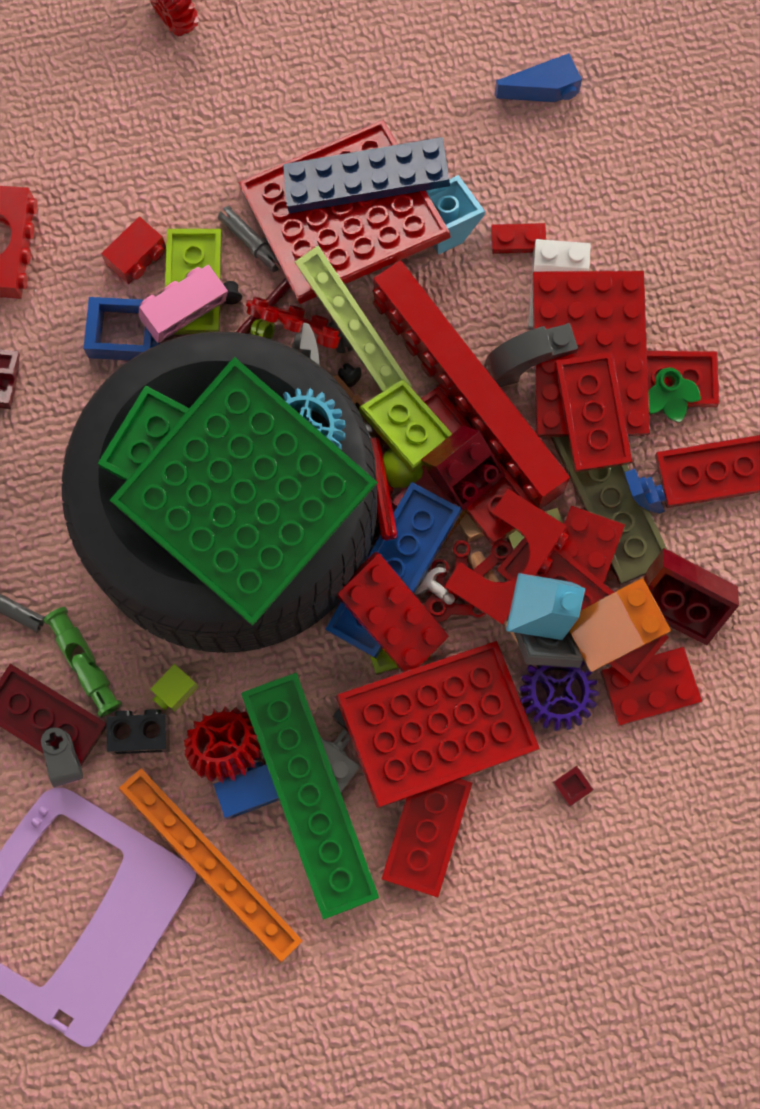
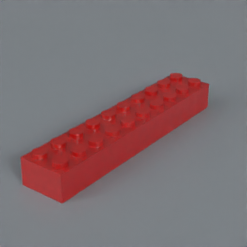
M399 260L374 277V290L372 292L374 295L373 305L379 314L387 316L390 320L389 326L397 336L401 334L406 341L405 346L413 357L417 355L421 360V367L429 378L434 377L438 382L437 387L441 389L447 398L451 399L455 404L454 407L468 421L472 429L480 431L492 453L535 506L542 509L565 492L570 476L403 262Z

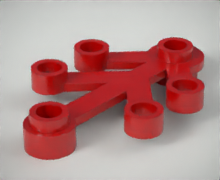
M253 297V300H247V314L272 323H276L278 318L286 330L300 333L303 323H308L313 333L318 335L316 343L327 348L337 349L340 341L339 330L327 326V318L313 315L311 320L303 318L305 309L298 306L290 305L289 310L269 306V301L260 297Z
M459 540L453 546L456 556L455 569L460 562L467 566V557L471 552L468 542ZM501 541L492 546L491 554L473 571L481 576H485L497 564L501 565L513 551L512 545L507 541ZM460 545L467 547V551L464 554H459L456 551ZM505 547L508 550L507 554L504 556L498 555V548ZM437 559L433 562L432 569L436 568L438 564L446 566V572L438 574L435 579L436 582L444 587L445 576L449 573V565L444 559ZM449 590V593L454 595L455 601L460 598ZM434 593L424 604V607L438 623L446 621L451 615L472 616L475 619H482L486 616L484 612L479 615L473 612V605L456 604L454 602L446 604L444 600H441ZM436 603L443 605L441 612L433 611V606Z

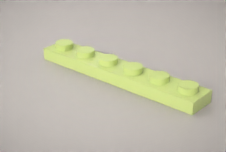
M316 246L296 260L294 263L380 390L383 392L402 379L412 387L320 247Z

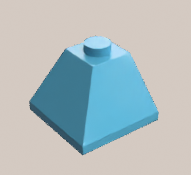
M459 175L449 179V187L426 190L450 231L451 238L433 245L438 254L462 244L485 215V210Z
M518 573L506 630L563 640L580 616L585 588L573 582Z

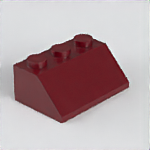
M665 548L662 549L650 565L644 577V581L669 627L706 646L739 606L738 586Z

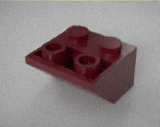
M464 425L421 459L433 481L463 511L506 476L480 431Z

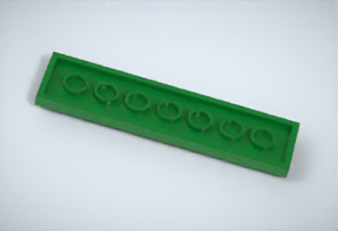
M297 672L242 692L241 695L257 735L261 751L322 919H327L378 899V892Z

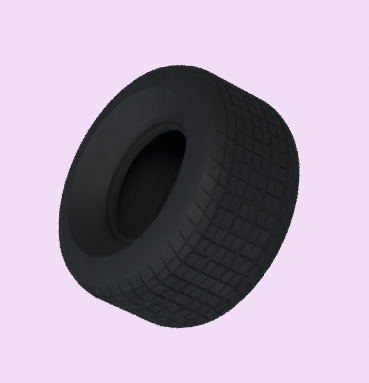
M207 332L175 338L140 353L122 365L96 390L81 412L67 445L62 472V501L64 502L62 505L64 518L68 521L66 522L70 539H72L74 549L78 557L81 558L80 561L93 580L118 609L144 630H148L149 633L165 639L167 642L205 652L231 653L265 648L292 638L320 621L341 601L337 597V593L342 590L343 585L348 583L354 572L367 560L377 520L376 485L252 626L110 501L126 481L101 468L98 462L145 385L190 408L234 357L283 400L285 392L289 393L291 398L295 397V390L297 388L301 390L302 396H306L308 389L311 388L315 398L319 393L323 392L325 394L324 402L333 399L335 401L334 409H341L342 416L339 419L345 420L346 425L341 430L345 432V440L338 441L342 445L341 450L377 481L375 456L366 425L357 407L342 386L325 369L299 351L268 338L239 332ZM312 411L313 421L322 423V427L330 428L323 416Z

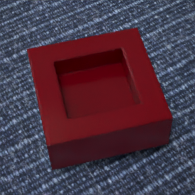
M575 766L552 782L568 807L594 790L578 766Z

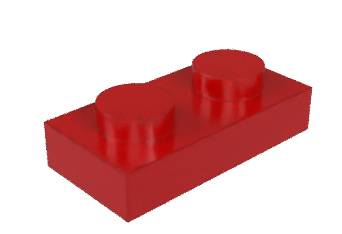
M545 223L491 225L492 254L533 253L536 239L546 240Z

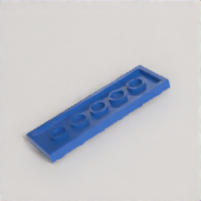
M411 482L393 513L397 530L396 539L384 541L380 535L367 559L374 552L380 553L414 594L461 514L462 509ZM341 602L325 630L376 659L382 648Z

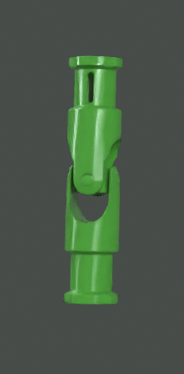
M66 607L55 609L47 614L43 620L45 624H49L56 635L55 641L72 670L77 673L86 695L93 699L99 710L98 716L101 718L115 712L122 706L120 700H116L109 688L110 682L105 673L96 666L94 655L78 627L73 626L67 615L68 610ZM80 645L85 653L77 654L73 657L74 649Z

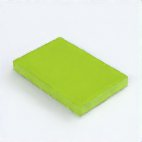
M404 379L359 408L360 414L411 472L423 465L421 462L423 457L452 435Z

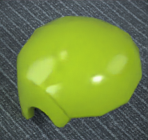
M391 448L384 452L383 461L387 482L390 486L405 488L410 486L411 482L416 483L422 477V466L411 472Z

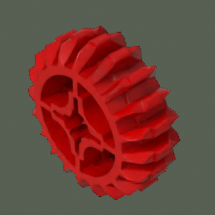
M150 0L155 12L174 35L179 37L193 31V28L198 26L199 17L191 0Z
M224 706L222 712H218L213 708V712L209 716L202 713L203 720L201 722L193 721L194 729L187 730L188 738L184 740L186 748L184 754L187 761H189L188 764L194 772L196 771L198 776L201 778L206 777L211 783L218 778V781L223 784L226 777H230V779L235 781V775L238 773L246 776L245 769L247 767L255 768L254 760L261 759V748L247 711L241 713L237 707L231 712L226 706ZM244 736V740L241 746L239 747V744L241 743V738Z

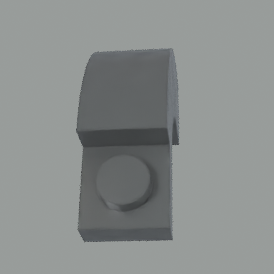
M568 323L550 329H545V326L509 339L487 356L484 363L485 369L499 387L518 383L520 376L526 370L539 363L577 353L578 346L571 325Z

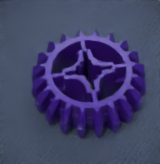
M582 661L580 668L537 665L539 668L537 669L533 665L528 666L527 670L532 676L523 675L521 680L529 685L520 686L519 691L521 693H528V696H524L520 700L522 704L531 703V706L525 712L526 714H530L533 711L537 713L533 718L534 723H537L542 717L545 719L543 723V728L545 729L549 727L552 721L554 722V731L560 730L561 722L564 723L566 730H570L572 728L571 720L577 726L582 724L579 714L587 719L591 716V713L585 707L592 709L596 707L597 704L589 698L597 697L599 692L589 689L597 684V680H587V677L593 672L588 669L583 673L581 668L585 664L584 661ZM550 670L568 672L563 679L547 677L544 673ZM575 678L581 687L582 697L580 703L576 700V696L570 689ZM537 680L542 683V687L547 692V699L543 705L539 703L536 696ZM564 682H567L562 693L565 697L562 698L560 695L559 698L556 697L550 702L555 692L553 686L558 688V686H562ZM555 704H563L567 708L570 706L574 710L567 714L549 712Z

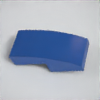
M636 469L624 472L632 496L641 507L654 513L660 514L665 512L662 502L666 501V497L661 484L656 486L652 476L639 478Z

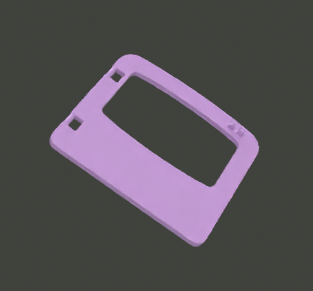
M52 788L40 796L0 851V897L28 853L59 815L69 817L119 848L123 852V860L111 886L88 926L48 982L42 987L36 986L0 963V994L46 1024L62 1032L83 1047H90L98 1042L195 883L197 873L177 855L75 792L65 788ZM59 1010L74 1018L69 1027L54 1019Z

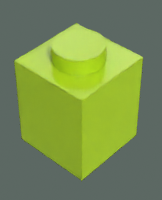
M174 663L150 690L156 694L152 700L164 711L170 707L176 712L199 686Z

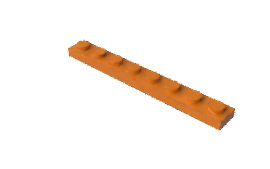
M142 768L119 787V791L280 964L303 942Z

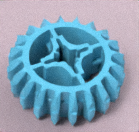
M298 388L295 390V397L291 398L287 392L283 394L284 400L296 411L301 410L300 415L307 419L308 422L340 450L342 449V445L338 441L345 440V432L341 430L346 425L345 420L339 419L342 416L341 409H334L335 401L333 399L324 402L325 394L323 392L319 393L315 398L311 388L308 389L306 396H302L301 390ZM312 411L323 416L330 428L322 427V423L313 421Z

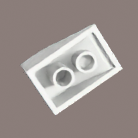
M536 239L533 250L532 274L533 272L589 271L591 243ZM532 275L528 321L529 329H533Z

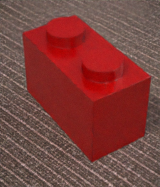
M139 216L101 254L105 264L129 285L133 280L139 279L144 274L147 266L163 256L166 245L163 236Z

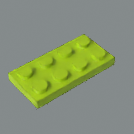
M167 229L165 287L174 281L179 283L187 278L186 276L191 270L197 267L202 269L208 264L221 281V229ZM220 305L174 334L220 332Z

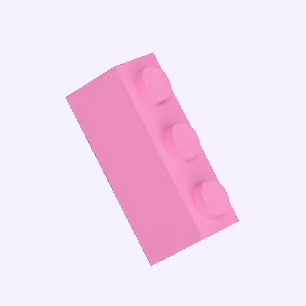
M209 264L202 269L197 267L191 270L184 280L179 283L177 281L170 283L164 288V292L158 296L151 295L141 302L139 318L157 343L226 301L228 290Z

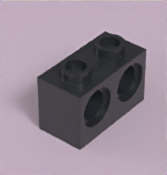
M159 709L144 710V715H133L132 711H116L115 716H107V752L111 755L170 752L169 717L166 714H162V710ZM159 724V734L154 738H148L146 735L148 726ZM123 725H129L131 728L130 735L126 739L120 740L117 736L118 729Z

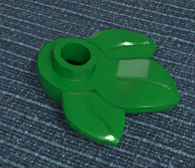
M670 367L658 372L655 378V385L648 390L649 413L654 414L663 410V413L669 419L678 423L685 417L687 402L692 403L701 400L697 385L691 380L684 379L678 370ZM665 378L672 380L673 384L671 387L665 385Z

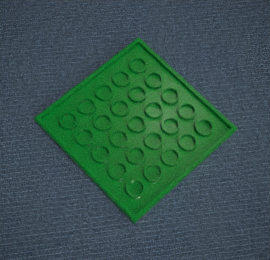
M234 357L114 494L110 501L253 626L378 482Z

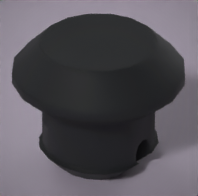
M226 281L223 283L228 290L226 301L223 303L236 304L242 300L243 296L238 292L239 285L236 282Z
M349 363L343 364V369L340 368L338 370V376L348 387H353L362 375L360 367L353 368Z

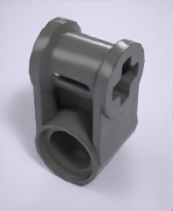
M59 728L46 730L41 738V746L52 786L55 788L83 779L82 768L71 736ZM54 736L63 739L59 743V749L50 744L55 741Z

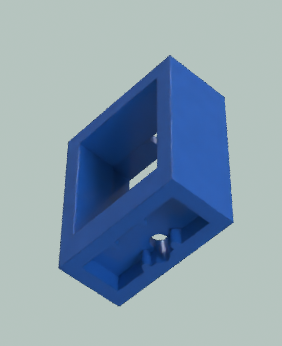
M89 297L83 347L88 358L131 360L140 353L160 344V342H156L146 326L143 345L101 343L104 312L139 314V307L143 300Z

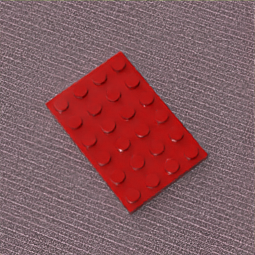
M644 271L533 272V329L545 326V329H550L570 323L578 346L577 353L548 360L534 366L536 434L538 437H568L555 367L556 360L612 352L627 434L628 436H648L650 434Z
M497 641L340 693L336 696L377 809L540 749Z

